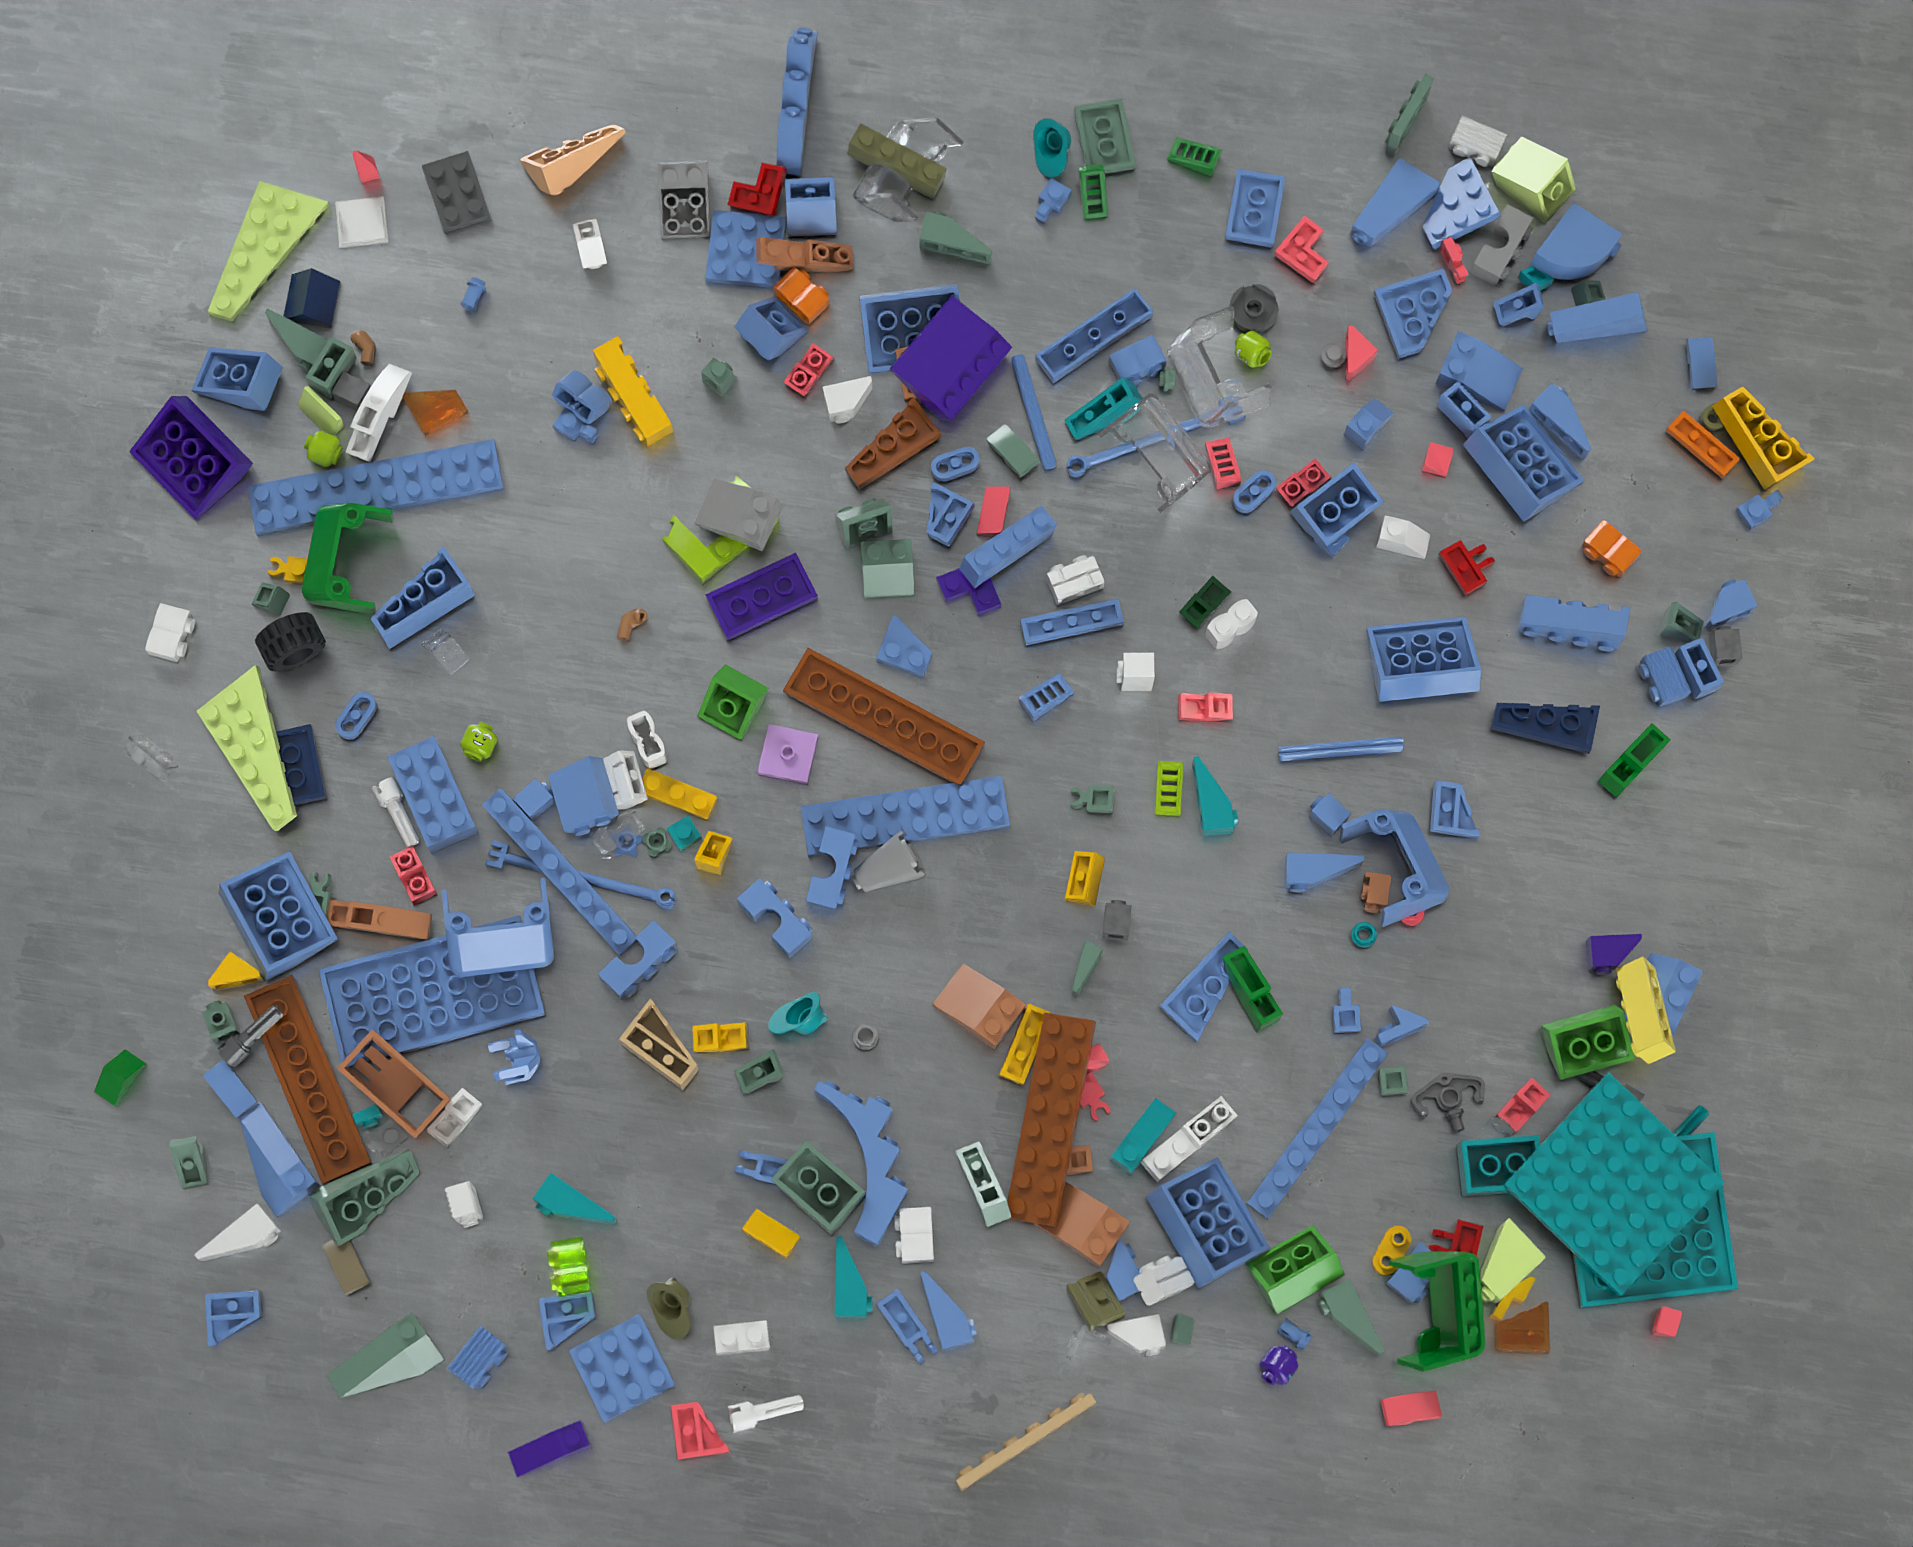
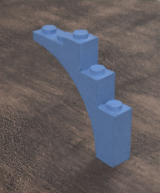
M805 27L794 30L792 36H789L787 43L786 73L783 79L782 109L779 115L776 165L786 168V174L800 175L803 167L809 89L818 39V32Z
M818 1081L814 1093L832 1105L847 1121L856 1135L864 1154L867 1170V1194L863 1212L854 1234L878 1247L894 1219V1215H896L908 1193V1189L904 1187L905 1182L894 1176L891 1179L887 1178L900 1154V1148L897 1147L898 1143L887 1136H884L883 1139L880 1138L882 1131L893 1114V1109L889 1107L890 1103L877 1096L876 1099L869 1097L866 1104L863 1105L861 1104L863 1100L852 1093L846 1096L839 1092L840 1087L830 1081L825 1083Z

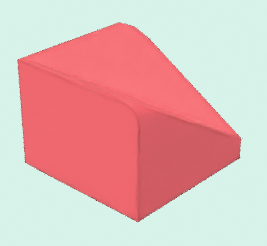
M353 151L352 156L361 182L365 183L379 179L374 158L371 155Z
M1430 442L1422 471L1446 477L1454 449Z
M1101 1044L1091 1047L1086 1075L1101 1069L1109 1063V1059Z
M1665 1306L1657 1309L1651 1331L1652 1334L1675 1337L1682 1312Z

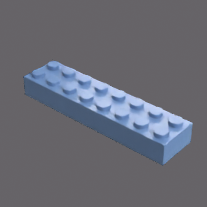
M1134 288L1037 353L1035 361L1054 384L1152 318L1153 310L1137 289Z

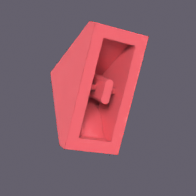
M1348 326L1345 335V381H1351L1375 359L1378 351L1354 326Z

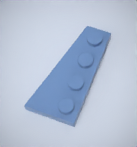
M1228 932L1159 1005L1195 1042L1199 1040L1204 1027L1209 1022L1219 1000H1221L1230 982L1222 960L1223 956L1244 946L1231 932Z

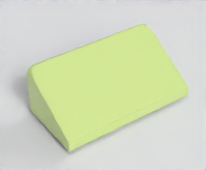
M309 386L304 387L298 407L322 431L333 436L338 434L344 428L341 417Z

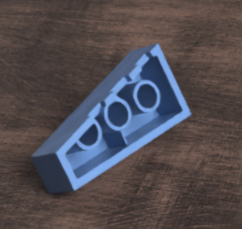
M444 546L437 552L438 555L431 562L427 561L421 567L422 570L412 580L409 579L403 585L404 588L396 596L393 595L370 618L389 649L475 596L469 582Z

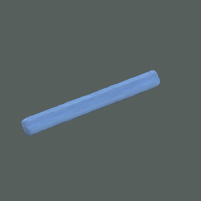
M1023 354L1015 355L1011 361L1042 466L1045 470L1056 467L1054 453Z
M1402 737L1281 746L1278 749V757L1280 761L1401 752L1404 749V742Z

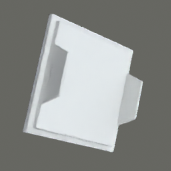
M384 196L335 202L340 248L389 242Z

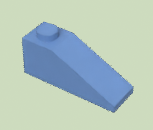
M1551 383L1531 404L1529 411L1584 460L1588 456L1591 446L1573 403L1563 388L1556 387Z
M1287 852L1285 856L1284 888H1291L1290 891L1305 892L1306 889H1311L1360 867L1364 862V855Z
M926 1271L921 1272L920 1277L942 1351L973 1343L972 1336L977 1335L973 1320L968 1321L966 1314Z

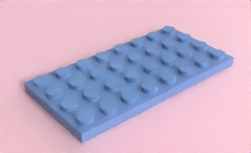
M519 915L474 928L521 923L522 920ZM446 935L318 969L341 1063L372 1029L400 1054L546 1015L534 968L459 977L450 968ZM371 1040L348 1067H354L353 1065L360 1057L368 1063L372 1062L364 1055L371 1045L386 1058L390 1056Z

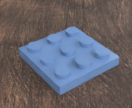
M713 210L706 282L773 288L780 281L781 270L774 269L773 265L757 263L756 239L766 237L784 240L786 217Z
M641 1314L569 1350L604 1423L676 1386Z

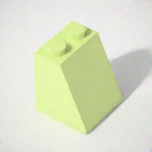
M1521 137L1516 144L1511 146L1509 152L1501 161L1495 164L1492 170L1496 186L1544 223L1548 222L1576 190L1568 159L1524 137Z
M1510 1218L1497 1228L1480 1270L1482 1301L1485 1304L1490 1303L1492 1306L1506 1296L1546 1258Z

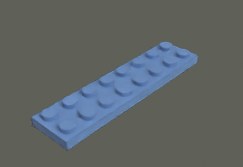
M1002 776L963 781L961 786L956 783L801 806L808 858L828 855V853L819 851L825 826L854 833V839L859 840L857 850L881 847L902 830L907 834V836L903 837L907 843L909 841L914 842L1010 827Z

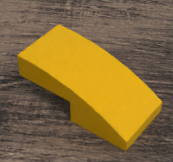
M745 1022L692 1026L694 1052H723L749 1049L748 1024Z
M1530 1276L1517 1284L1497 1303L1489 1317L1499 1322L1504 1317L1512 1300L1518 1304L1524 1302L1536 1278Z

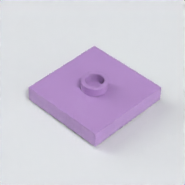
M768 724L758 774L808 784L818 734Z

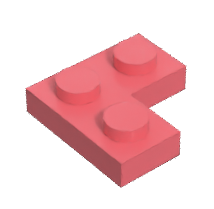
M1304 216L1276 249L1274 255L1314 283L1329 263L1311 249L1323 234L1324 229Z

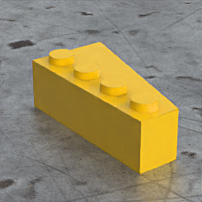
M618 335L593 350L597 366L594 371L601 382L606 381L608 384L607 392L614 402L618 400L622 406L620 412L627 422L631 420L635 426L632 430L639 442L644 440L647 447L673 433L672 423L655 395L650 396L651 390L642 375L637 376L638 370L631 355H624L623 342Z
M1743 386L1712 405L1764 490L1815 459L1810 453H1806L1799 446L1800 443L1794 437H1790L1781 428L1782 425L1776 419L1773 420L1765 412V408Z

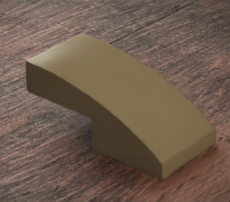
M334 1240L322 1245L346 1296L370 1284L350 1240L340 1246Z

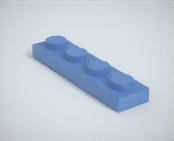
M1119 599L1023 618L1020 619L1025 645H1031L1124 625Z

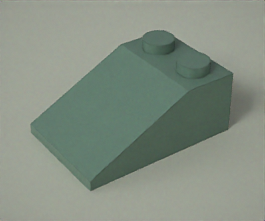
M883 498L879 500L869 499L863 502L861 506L855 508L848 506L835 514V521L845 549L859 545L861 542L871 541L892 534V508Z
M807 1140L771 1179L831 1236L866 1198V1192Z

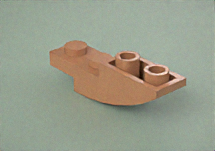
M766 237L756 239L757 263L773 265L776 270L790 271L793 267L799 271L803 269L806 272L853 270V251L850 245L814 240L802 243Z
M329 900L327 920L331 927L428 940L433 914L353 901Z

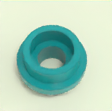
M1368 922L1357 923L1351 931L1352 941L1355 945L1362 948L1371 946L1377 938L1375 927ZM1365 931L1368 934V938L1361 939L1359 932Z

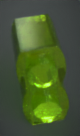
M576 1237L551 1242V1250L547 1251L549 1267L554 1266V1274H550L552 1290L557 1289L559 1297L591 1292L583 1238Z

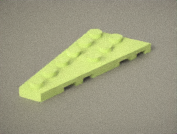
M259 181L209 306V315L233 322L250 302L251 296L256 290L266 283L267 277L274 269L276 270L300 242L299 239L307 229H311L316 223L315 220L318 216L327 210L330 206L329 202Z
M255 665L198 709L197 713L271 828L278 831L293 820L297 814L290 787L287 785L284 773L286 770L284 762L281 761L280 746L272 714L268 710L267 694L260 678L262 676L259 666Z

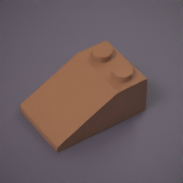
M962 964L932 1004L994 1051L1026 1007L1024 1002L1009 991L965 964Z
M1065 1181L1057 1227L1035 1225L1099 1269L1129 1226L1130 1221Z

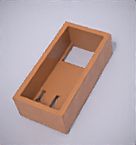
M373 1029L337 1068L414 1138L418 1137L451 1100ZM373 1040L392 1058L388 1060L372 1045L369 1047L364 1055L381 1070L379 1072L375 1070L362 1057L353 1065L370 1080L369 1084H367L348 1065ZM423 1084L442 1102L416 1128L398 1111Z

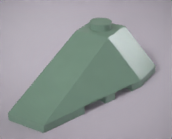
M408 1149L331 1181L309 1193L308 1196L318 1218L335 1243L340 1246L362 1234L367 1229L368 1223L377 1214L380 1215L385 1210L384 1207L395 1196H398L420 1174V1171L411 1151Z
M411 1313L367 1344L326 1377L339 1397L344 1398L372 1390L376 1387L423 1375L445 1359L418 1317Z

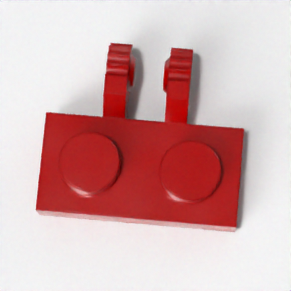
M1459 540L1441 550L1438 555L1466 596L1487 583V579L1482 571L1493 565L1496 561L1493 557H1489L1476 564L1473 558L1486 551L1485 544H1481L1468 551L1462 540Z
M1458 1219L1454 1233L1433 1229V1236L1452 1242L1450 1249L1439 1245H1429V1249L1432 1252L1464 1251L1477 1256L1484 1226Z

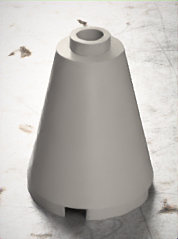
M903 830L896 833L854 869L855 875L852 876V880L858 890L863 889L864 892H869L926 876L925 871H920V868L924 866L911 841L906 843L903 838L907 836Z

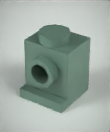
M714 357L701 371L703 383L721 397L737 380V376L733 374V369L727 362L723 360L718 361Z
M214 1001L206 1006L207 1010L203 1011L202 1015L210 1037L216 1044L227 1040L233 1034H241L231 1008L226 1002ZM222 1015V1021L215 1023L214 1018Z

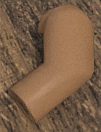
M358 330L353 332L350 338L351 342L362 349L360 363L366 366L373 365L374 341L365 331Z
M636 608L621 617L617 638L628 641L632 628L646 621L647 612L644 609Z

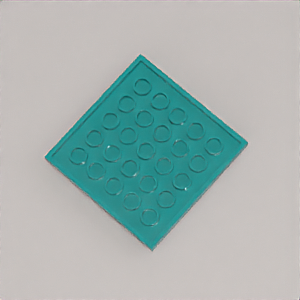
M1608 1072L1503 1186L1618 1296H1622L1725 1182Z
M1715 1132L1677 1136L1722 1179ZM1723 1185L1622 1296H1618L1573 1253L1580 1307L1738 1289Z

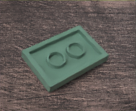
M1427 74L1424 75L1421 82L1416 80L1410 92L1409 100L1404 101L1399 111L1398 119L1393 120L1388 130L1389 134L1385 140V143L1388 144L1386 153L1392 157L1396 155L1428 98L1434 78Z
M1122 99L1074 106L1085 166L1102 165L1105 174L1135 169L1136 163Z

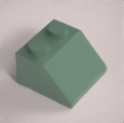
M911 539L861 542L864 599L914 596Z

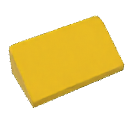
M1074 851L1064 900L1089 906L1096 905L1105 861L1103 856L1097 852Z
M758 1209L753 1212L742 1228L744 1233L786 1259L801 1237Z

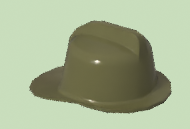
M670 1278L664 1283L656 1282L651 1284L647 1289V1297L660 1329L674 1339L686 1337L691 1326L687 1311L690 1304L688 1290L681 1283H678L676 1278Z

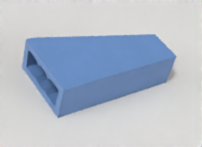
M1399 158L1353 224L1350 235L1357 243L1371 248L1434 198L1438 193L1441 183Z
M1638 292L1550 312L1551 321H1547L1550 336H1555L1557 343L1647 331Z

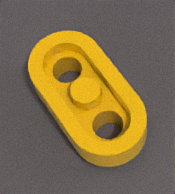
M1393 1226L1385 1233L1372 1258V1267L1377 1274L1389 1276L1398 1269L1393 1266H1384L1382 1258L1387 1257L1392 1260L1405 1255L1411 1243V1235L1405 1227ZM1395 1234L1402 1236V1243L1394 1241Z

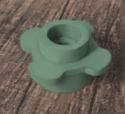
M658 827L650 833H645L642 837V841L648 846V854L652 857L657 856L663 850L669 851L672 847L671 841L666 838V830L662 827Z

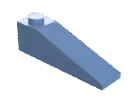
M260 1102L239 1117L261 1195L276 1217H279L308 1196L309 1193L319 1188L320 1184Z

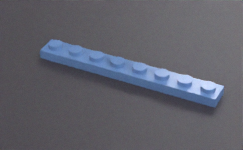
M502 788L497 790L482 804L488 813L618 955L621 956L636 942L635 937L637 935Z
M1369 1038L1365 1040L1246 1205L1268 1220L1388 1055L1387 1051Z

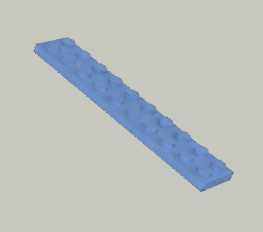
M494 439L248 486L254 528L257 535L314 525L316 513L324 505L357 503L393 510L503 489Z

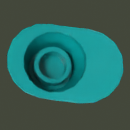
M1045 118L1039 120L1033 131L1035 160L1040 172L1046 177L1053 178L1059 176L1066 167L1067 151L1071 146V135L1061 123Z
M810 992L799 999L781 1006L770 1018L769 1030L774 1034H783L791 1030L800 1034L812 1033L818 1026L827 1021V1015L820 1006V995L816 992Z

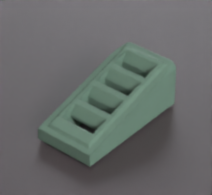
M1088 940L1083 944L1072 985L1071 995L1074 997H1078L1103 955V949Z

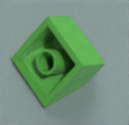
M725 664L713 676L697 716L741 740L760 710L769 688Z

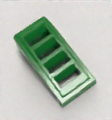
M1176 137L1167 160L1212 177L1220 160L1222 150ZM1179 147H1184L1181 156L1176 155ZM1192 150L1191 157L1186 158L1188 151ZM1197 153L1202 154L1199 161L1195 160ZM1206 156L1210 158L1209 163L1204 162Z
M1102 165L1078 167L1083 218L1108 216L1104 167ZM1098 174V178H1085L1086 175ZM1099 184V188L1086 189V185ZM1100 194L1101 197L1095 199H1087V196ZM1101 204L1102 208L1088 210V205Z

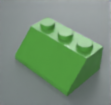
M1616 1005L1541 1025L1546 1049L1560 1080L1635 1060L1629 1032L1626 1027L1624 1011Z
M1313 1225L1245 1263L1264 1298L1277 1314L1345 1275L1336 1252Z

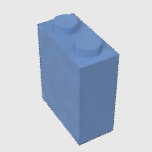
M588 756L548 775L564 832L575 833L576 836L585 835L590 832V828L611 823L610 819L619 816L603 758Z

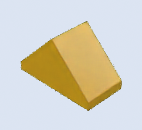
M708 831L695 856L696 868L721 875L733 838Z
M229 952L208 980V986L213 991L264 982L265 980L260 971L232 952Z

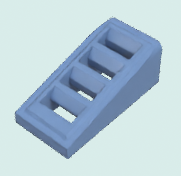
M1058 673L1020 696L1019 703L1034 722L1072 696L1074 691L1063 676ZM1056 682H1058L1062 689L1065 691L1063 694H1060L1057 688L1054 686ZM1050 688L1056 698L1052 699L1046 689ZM1042 693L1048 703L1044 704L1038 695ZM1034 698L1035 701L1038 703V705L1040 706L1038 709H1036L1033 703L1030 701L1031 699Z

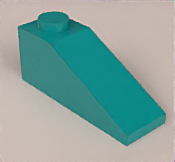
M1122 377L1064 421L1074 439L1079 440L1128 418L1146 405V402L1137 386Z
M1194 757L1192 768L1202 837L1233 833L1235 825H1238L1237 810H1232L1231 801L1200 757Z
M1155 1098L1112 1154L1110 1161L1131 1176L1177 1113Z
M552 1173L548 1175L532 1198L537 1203L535 1208L546 1216L552 1213L556 1217L615 1224L617 1221L614 1215Z
M836 1236L835 1318L867 1319V1312H872V1296H867V1288L842 1236Z

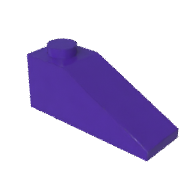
M579 1420L513 1449L508 1454L518 1478L593 1447L584 1423Z

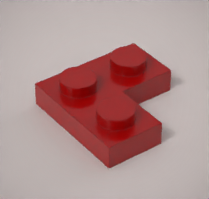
M762 162L756 186L733 181L727 205L775 217L787 169Z

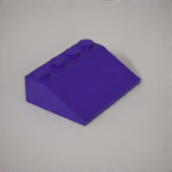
M951 296L891 366L890 370L939 420H952L1013 347L996 329L954 296Z
M171 396L129 451L194 519L202 516L233 488L253 464L188 396Z

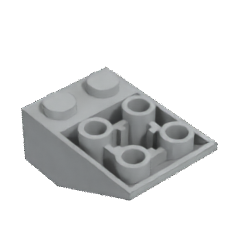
M708 161L659 162L658 184L661 238L710 237Z

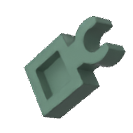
M1089 785L1088 792H1084L1077 787L1071 788L1072 795L1080 796L1078 801L1069 802L1071 808L1079 809L1087 805L1088 812L1113 813L1114 786Z
M312 872L310 874L311 891L327 918L329 900H332L333 893L326 892V888L331 884L332 876L324 873V879L319 883V873Z

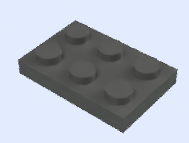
M468 151L421 165L444 233L491 219Z

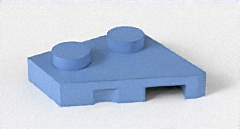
M933 482L931 484L932 494L931 503H929L927 534L929 537L950 547L975 505L974 502Z
M893 615L876 661L924 678L932 652L896 615Z
M1439 780L1434 782L1430 832L1474 839L1480 837V831L1476 829L1471 817L1473 813L1470 805L1465 800L1466 795L1462 784Z
M260 1290L205 1294L208 1346L218 1343L261 1317Z
M591 1290L538 1299L547 1351L552 1350L596 1317Z

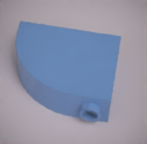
M1573 202L1538 249L1530 266L1558 279L1572 280L1586 277L1596 272L1609 256L1614 258L1622 246L1618 242L1623 234Z

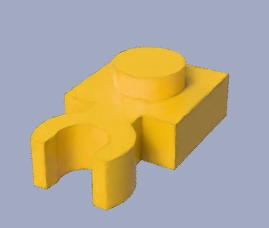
M288 556V561L285 563L278 557H271V564H277L279 568L275 571L268 570L267 573L272 578H279L285 575L284 581L286 583L303 585L308 558Z

